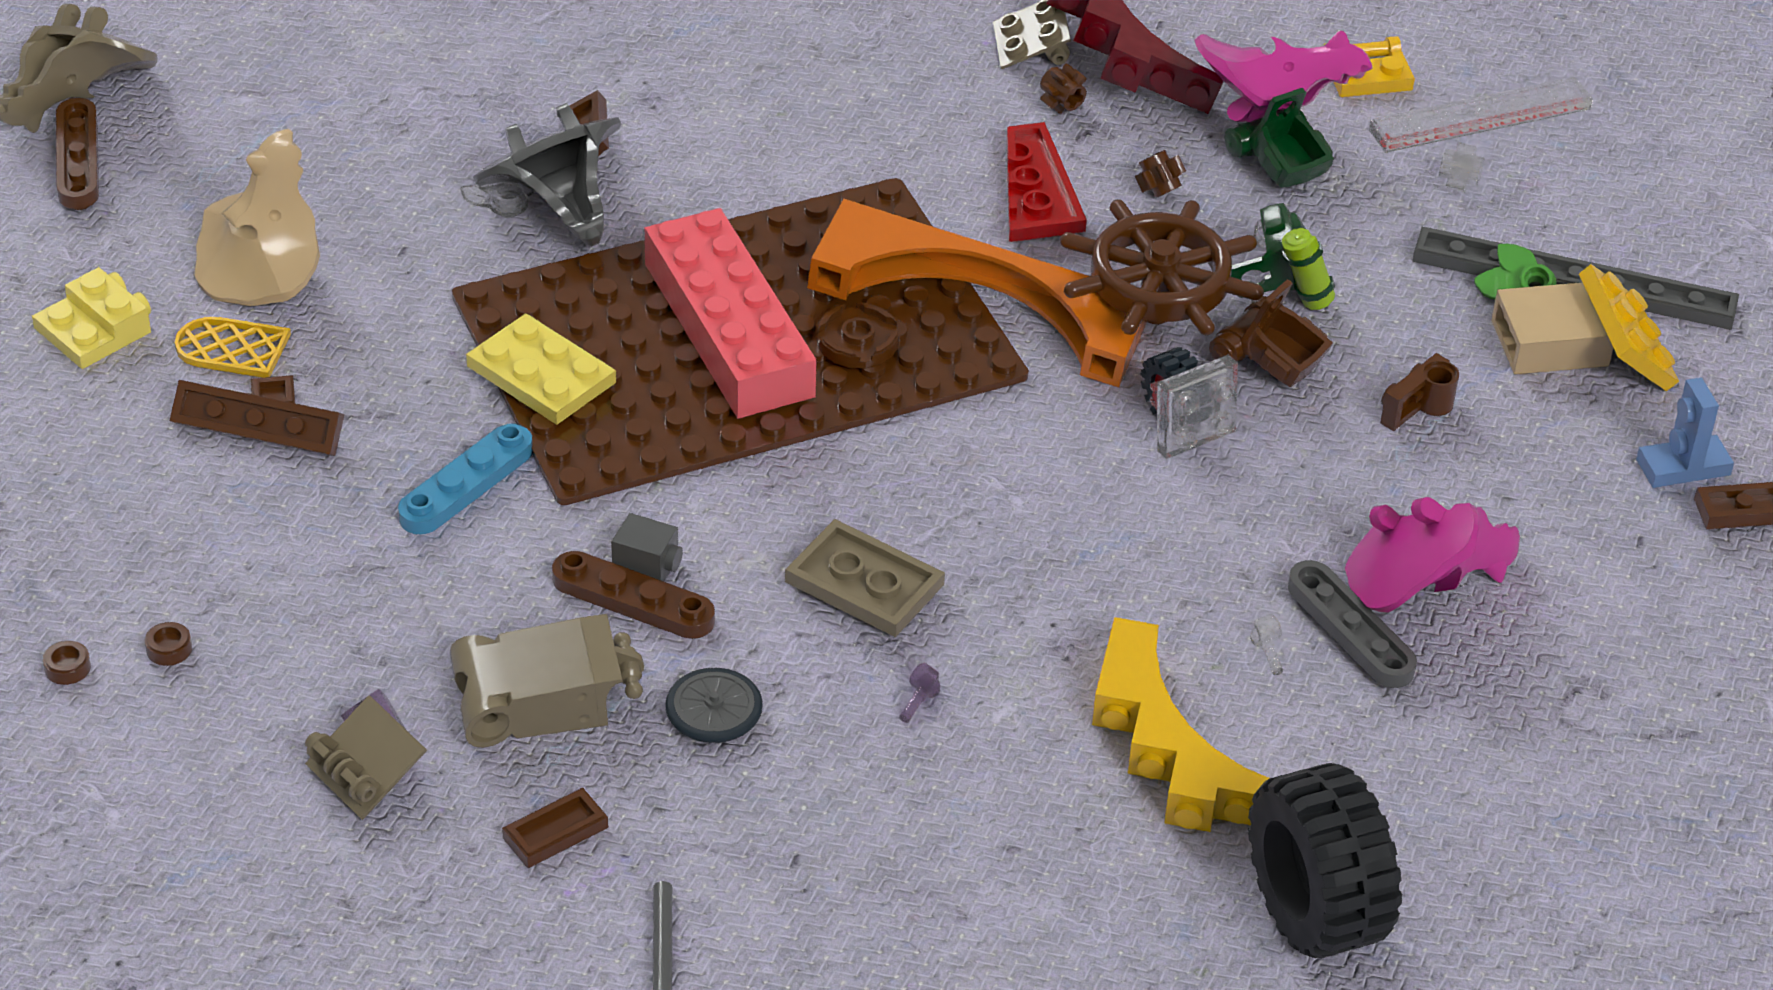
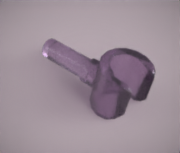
M925 662L919 664L910 676V685L915 687L916 690L899 715L900 720L905 723L911 720L927 697L934 698L940 692L939 672Z

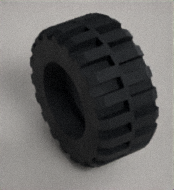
M1326 763L1266 780L1252 798L1253 805L1249 808L1248 816L1251 821V827L1248 828V838L1252 844V852L1250 854L1252 865L1255 866L1258 876L1256 879L1260 892H1263L1266 900L1265 906L1269 915L1274 917L1276 928L1280 934L1288 938V944L1293 949L1315 959H1322L1383 941L1394 929L1400 916L1398 908L1402 904V892L1399 890V883L1402 881L1401 870L1397 867L1396 855L1398 853L1395 842H1392L1388 831L1390 826L1386 816L1382 815L1378 808L1379 802L1374 793L1367 790V783L1361 776L1355 775L1352 769L1335 763Z

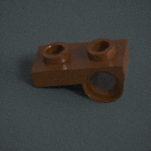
M1435 353L1424 363L1416 364L1405 378L1397 384L1392 383L1385 390L1381 399L1383 410L1380 424L1395 431L1420 410L1432 416H1443L1451 412L1459 380V370L1457 367L1438 353Z

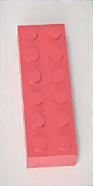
M721 208L644 227L645 265L737 419L816 397V358Z

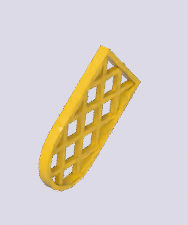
M203 317L185 324L177 332L174 343L178 357L186 364L265 378L271 376L291 336V330L286 327L223 317ZM204 326L206 331L196 335L191 333V331ZM230 329L234 334L221 340L216 333ZM255 333L260 336L261 340L248 344L245 340V337ZM265 333L274 335L267 337ZM209 336L215 341V343L202 347L198 340ZM280 339L277 347H275L272 342ZM238 340L243 347L230 352L225 345ZM192 343L197 349L186 354L181 350V347ZM267 345L270 352L257 356L254 349ZM220 348L224 355L213 359L207 354V352ZM247 352L252 359L239 364L234 357ZM270 359V361H269V363H268V365H267V367H266V366L263 364V361ZM229 360L231 364L224 363L223 361ZM256 364L259 368L250 367V366Z

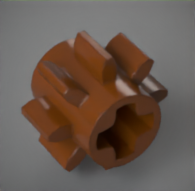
M1067 63L1064 64L1062 69L1060 67H1052L1041 79L1040 87L1045 93L1040 97V100L1059 114H1062L1064 109L1073 111L1086 98L1087 91L1082 84L1085 83L1087 78Z
M1163 150L1139 162L1142 172L1134 177L1142 193L1152 190L1155 198L1182 186L1178 176L1186 172V169L1179 155L1169 158L1166 150Z

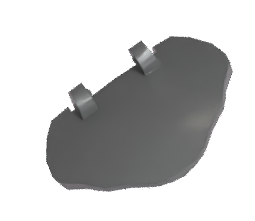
M565 103L556 107L557 117L560 119L564 129L538 138L528 144L525 143L521 129L517 124L506 127L505 131L511 152L473 176L475 183L478 186L495 183H521L539 193L574 236L591 247L599 244L604 229V212L597 183L599 145L621 127L622 124L619 117L580 124L570 106Z

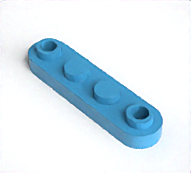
M505 424L486 435L401 499L398 505L401 527L413 534H427L438 529L532 456V435L530 431L521 425Z

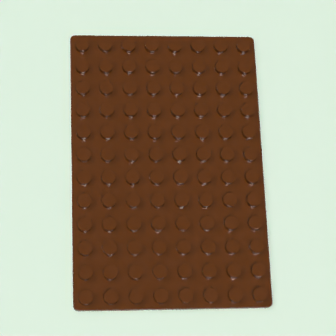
M898 178L886 179L728 219L816 358L815 398L737 419L645 265V240L477 282H470L452 289V299L476 346H479L526 313L616 370V383L557 425L498 387L516 424L530 431L532 435V455L556 502L560 505H570L1022 383L1028 379L1029 370L970 282L943 278L902 279L866 287L849 294L846 300L807 288L811 258L843 199L932 226L904 182ZM856 303H868L881 307L892 314L897 321L899 347L893 357L880 365L868 368H848L835 364L826 358L817 346L818 322L824 313L843 304H846L845 309L850 307L856 308Z

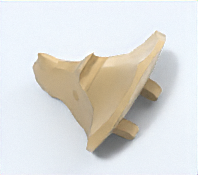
M284 129L270 135L260 145L259 149L247 156L246 162L251 168L252 174L244 192L227 196L212 203L204 210L202 228L196 244L195 278L200 288L214 300L245 306H259L288 301L307 285L317 268L320 252L315 230V218L311 208L303 200L298 190V181L303 174V168L298 164L302 153L301 149L293 142V132L290 129Z

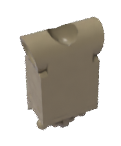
M607 614L580 617L500 633L495 640L479 635L464 636L451 645L450 658L454 680L463 694L460 711L465 737L472 746L485 748L504 741L511 734L518 739L607 726L606 700L612 687L618 683L625 684V694L630 699H637L642 695L643 688L639 681L644 671L643 658L636 652L635 648L630 646L631 638L629 634L619 632L613 639Z

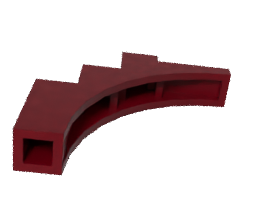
M1047 0V5L1081 18L1073 39L1074 42L1108 55L1100 79L1136 93L1138 86H1141L1209 114L1223 85L1221 77L1216 72L1197 64L1174 50L1154 35L1132 14L1123 0Z

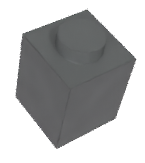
M633 513L628 514L611 541L612 563L661 581H665L670 571L676 572L682 560L683 548L678 546V527Z

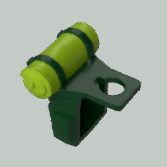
M1284 203L1269 205L1260 209L1267 252L1261 257L1232 265L1231 277L1242 280V276L1250 270H1258L1262 273L1270 271L1269 275H1265L1264 279L1257 283L1262 286L1264 292L1276 290L1288 279L1293 283L1290 290H1295L1306 308L1320 310L1329 306L1335 299V284L1333 277L1329 276L1325 266L1321 241H1317L1316 236H1312L1310 231L1306 230L1300 217L1296 213H1291Z

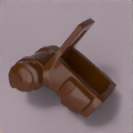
M1287 279L1268 297L1263 296L1260 300L1253 301L1232 324L1222 328L1216 334V337L1210 341L1209 350L1212 358L1223 365H1233L1238 360L1248 357L1276 379L1291 387L1310 374L1329 351L1333 342L1312 321L1306 317L1301 318L1295 312L1283 306V302L1293 284Z

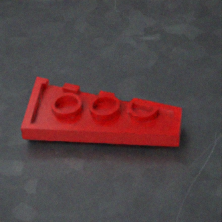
M1045 122L1007 127L1009 242L1062 236L1067 232L1073 234L1086 232V216Z

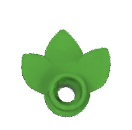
M1508 243L1498 245L1497 255L1500 267L1488 270L1474 279V284L1484 296L1493 300L1496 299L1497 290L1529 287L1531 282H1539L1542 286L1557 285L1554 273L1545 265L1537 264L1530 250Z

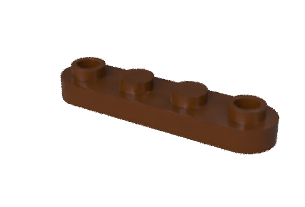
M85 98L65 100L56 109V187L58 199L64 207L73 210L86 209L99 198L98 119L95 104Z
M580 551L565 552L559 555L552 563L553 584L562 593L684 638H701L709 634L714 628L715 607L708 598Z

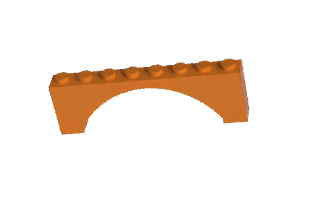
M843 199L811 258L807 288L846 300L849 294L866 287L912 278H943L966 281L1005 293L1038 312L1058 330L1076 354L1081 364V376L1115 387H1120L1147 323V320L1143 319L1137 331L1132 335H1127L1121 329V324L1126 314L1108 304L1097 292L1076 298H1069L1065 295L1064 287L1067 283L1091 276L847 199Z

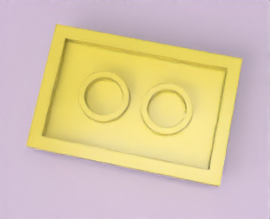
M526 313L466 354L467 367L556 425L616 383L615 369Z

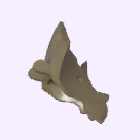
M63 4L57 11L53 26H35L28 41L22 46L18 77L14 82L4 84L3 94L0 95V121L12 126L24 125L30 132L36 133L40 127L44 112L57 102L70 97L94 98L95 96L88 91L91 82H100L111 73L132 69H150L157 64V54L122 38L103 33L102 31L108 22V14L104 8L91 6L84 15L82 27H75L81 17L79 7L75 4Z

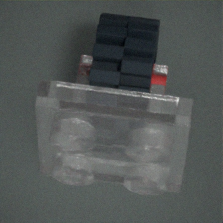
M1176 347L1147 358L1143 362L1144 368L1141 369L1140 375L1145 380L1141 381V386L1147 390V394L1144 397L1146 402L1150 401L1152 404L1150 408L1152 414L1157 413V451L1165 459L1236 431L1238 362L1231 356L1226 355L1197 367L1198 360L1195 356L1190 358V351L1187 349L1182 350V347Z

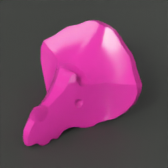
M1342 30L1338 31L1324 46L1315 48H1296L1279 38L1271 37L1276 46L1272 54H1268L1261 47L1241 48L1217 41L1206 34H1201L1194 40L1197 49L1212 69L1231 89L1241 96V98L1232 102L1227 109L1228 117L1236 122H1251L1262 118L1273 97L1299 88H1304L1306 91L1301 107L1307 106L1314 101L1327 84L1332 82L1347 84L1350 77L1360 79L1364 76L1365 72L1373 69L1369 56L1363 49L1350 44L1346 33ZM1293 101L1283 104L1279 109H1286Z
M1430 497L1419 498L1412 502V515L1408 516L1399 515L1393 508L1385 504L1371 509L1369 518L1373 527L1355 547L1345 566L1349 587L1371 610L1389 613L1428 585L1435 583L1434 592L1455 590L1464 576L1474 570H1483L1494 581L1502 583L1507 566L1517 556L1520 535L1516 526L1509 527L1507 523L1497 524L1493 527L1482 507H1476L1470 503L1455 504L1450 510H1447Z

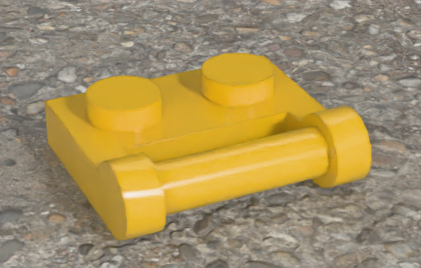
M1398 36L1386 37L1384 41L1353 44L1363 49L1369 57H1385L1370 59L1373 69L1365 72L1364 76L1360 79L1350 77L1347 84L1333 82L1340 97L1412 91L1415 77L1402 52L1400 38Z

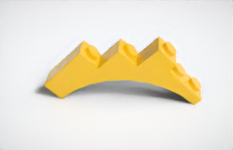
M1114 617L1095 693L1092 725L1133 733L1128 774L1170 782L1164 824L1211 832L1213 818L1237 824L1251 825L1248 816L1249 808L1253 805L1252 798L1269 777L1243 767L1216 750L1188 724L1173 704L1160 674L1156 651L1159 625Z

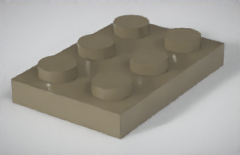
M834 519L785 569L786 583L894 637H897L944 586L945 572L837 519Z

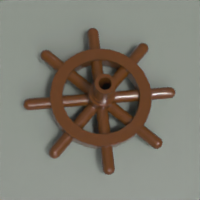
M1116 199L1111 202L1110 211L1117 221L1107 227L1097 240L1069 232L1064 233L1060 238L1062 247L1092 256L1091 277L1067 283L1064 287L1065 295L1069 298H1076L1097 292L1108 304L1126 314L1121 324V329L1127 335L1134 334L1143 319L1155 325L1190 319L1202 335L1209 336L1214 332L1215 325L1207 313L1218 306L1227 293L1254 301L1260 300L1264 295L1262 286L1231 277V256L1254 250L1257 246L1256 238L1252 235H1245L1223 241L1214 230L1195 220L1200 211V206L1194 200L1186 202L1179 215L1164 212H1148L1133 215L1122 200ZM1135 244L1139 251L1131 250L1126 247ZM1181 246H1184L1191 250L1180 252L1179 249ZM1113 261L1128 267L1113 270L1109 262ZM1208 263L1212 272L1193 266ZM1141 280V288L1130 284ZM1183 281L1193 283L1199 286L1192 289H1188Z

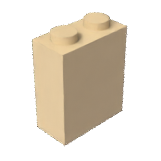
M1583 282L1497 290L1491 321L1514 375L1609 366L1614 348Z

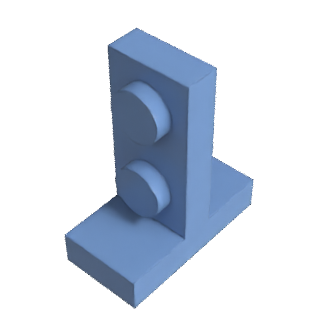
M1702 377L1685 381L1682 397L1677 402V417L1674 429L1669 434V442L1643 446L1638 449L1636 460L1652 488L1729 476L1732 473L1734 466L1732 458L1718 435H1712L1719 405Z

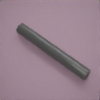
M666 881L657 882L653 886V990H672L673 887L671 883Z

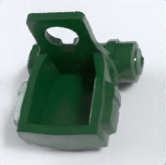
M1304 88L1273 97L1264 117L1251 122H1240L1236 126L1228 128L1225 132L1224 139L1228 151L1235 157L1245 155L1257 156L1260 165L1280 188L1303 184L1319 177L1330 169L1334 160L1332 156L1333 151L1322 133L1312 128L1304 113L1300 110L1306 96ZM1293 101L1286 109H1279L1283 104Z

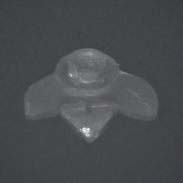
M495 183L483 186L468 185L460 188L461 194L467 202L475 206L490 208L492 212L505 218H512L525 212L528 208V198L536 192L521 183Z

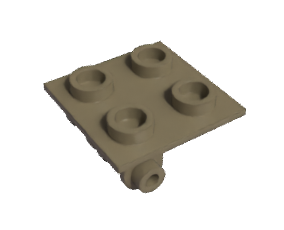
M1040 0L1034 5L1017 12L1008 13L1000 19L993 21L1001 69L1044 52L1054 64H1064L1070 56V50L1066 43L1071 42L1066 12L1047 5V0Z
M368 695L331 736L314 732L307 737L305 746L307 747V755L310 758L305 764L363 820L426 753L427 749L376 700Z

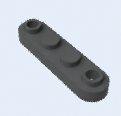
M1305 560L1296 563L1291 568L1288 581V591L1291 596L1377 683L1389 688H1400L1412 682L1417 665V658L1414 652L1328 566L1318 561Z

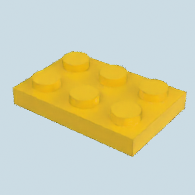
M1592 264L1581 271L1579 276L1618 358L1665 391H1668L1677 384L1679 380L1672 368L1675 360L1671 353L1661 345L1658 339L1661 336V331L1654 321L1647 316L1645 309L1648 308V305L1641 294L1635 289L1628 291L1613 273L1608 271L1605 274Z

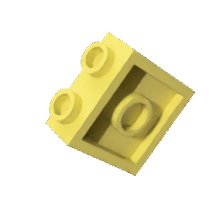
M100 267L65 284L66 298L32 315L34 329L81 369L151 333L149 321L151 307L146 297L141 292H136L132 295L127 291L122 277L117 272L107 274Z

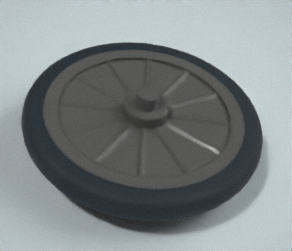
M715 667L698 669L678 679L667 694L665 707L671 724L683 735L701 742L720 743L737 739L749 732L760 719L763 701L757 686L745 675L734 670Z

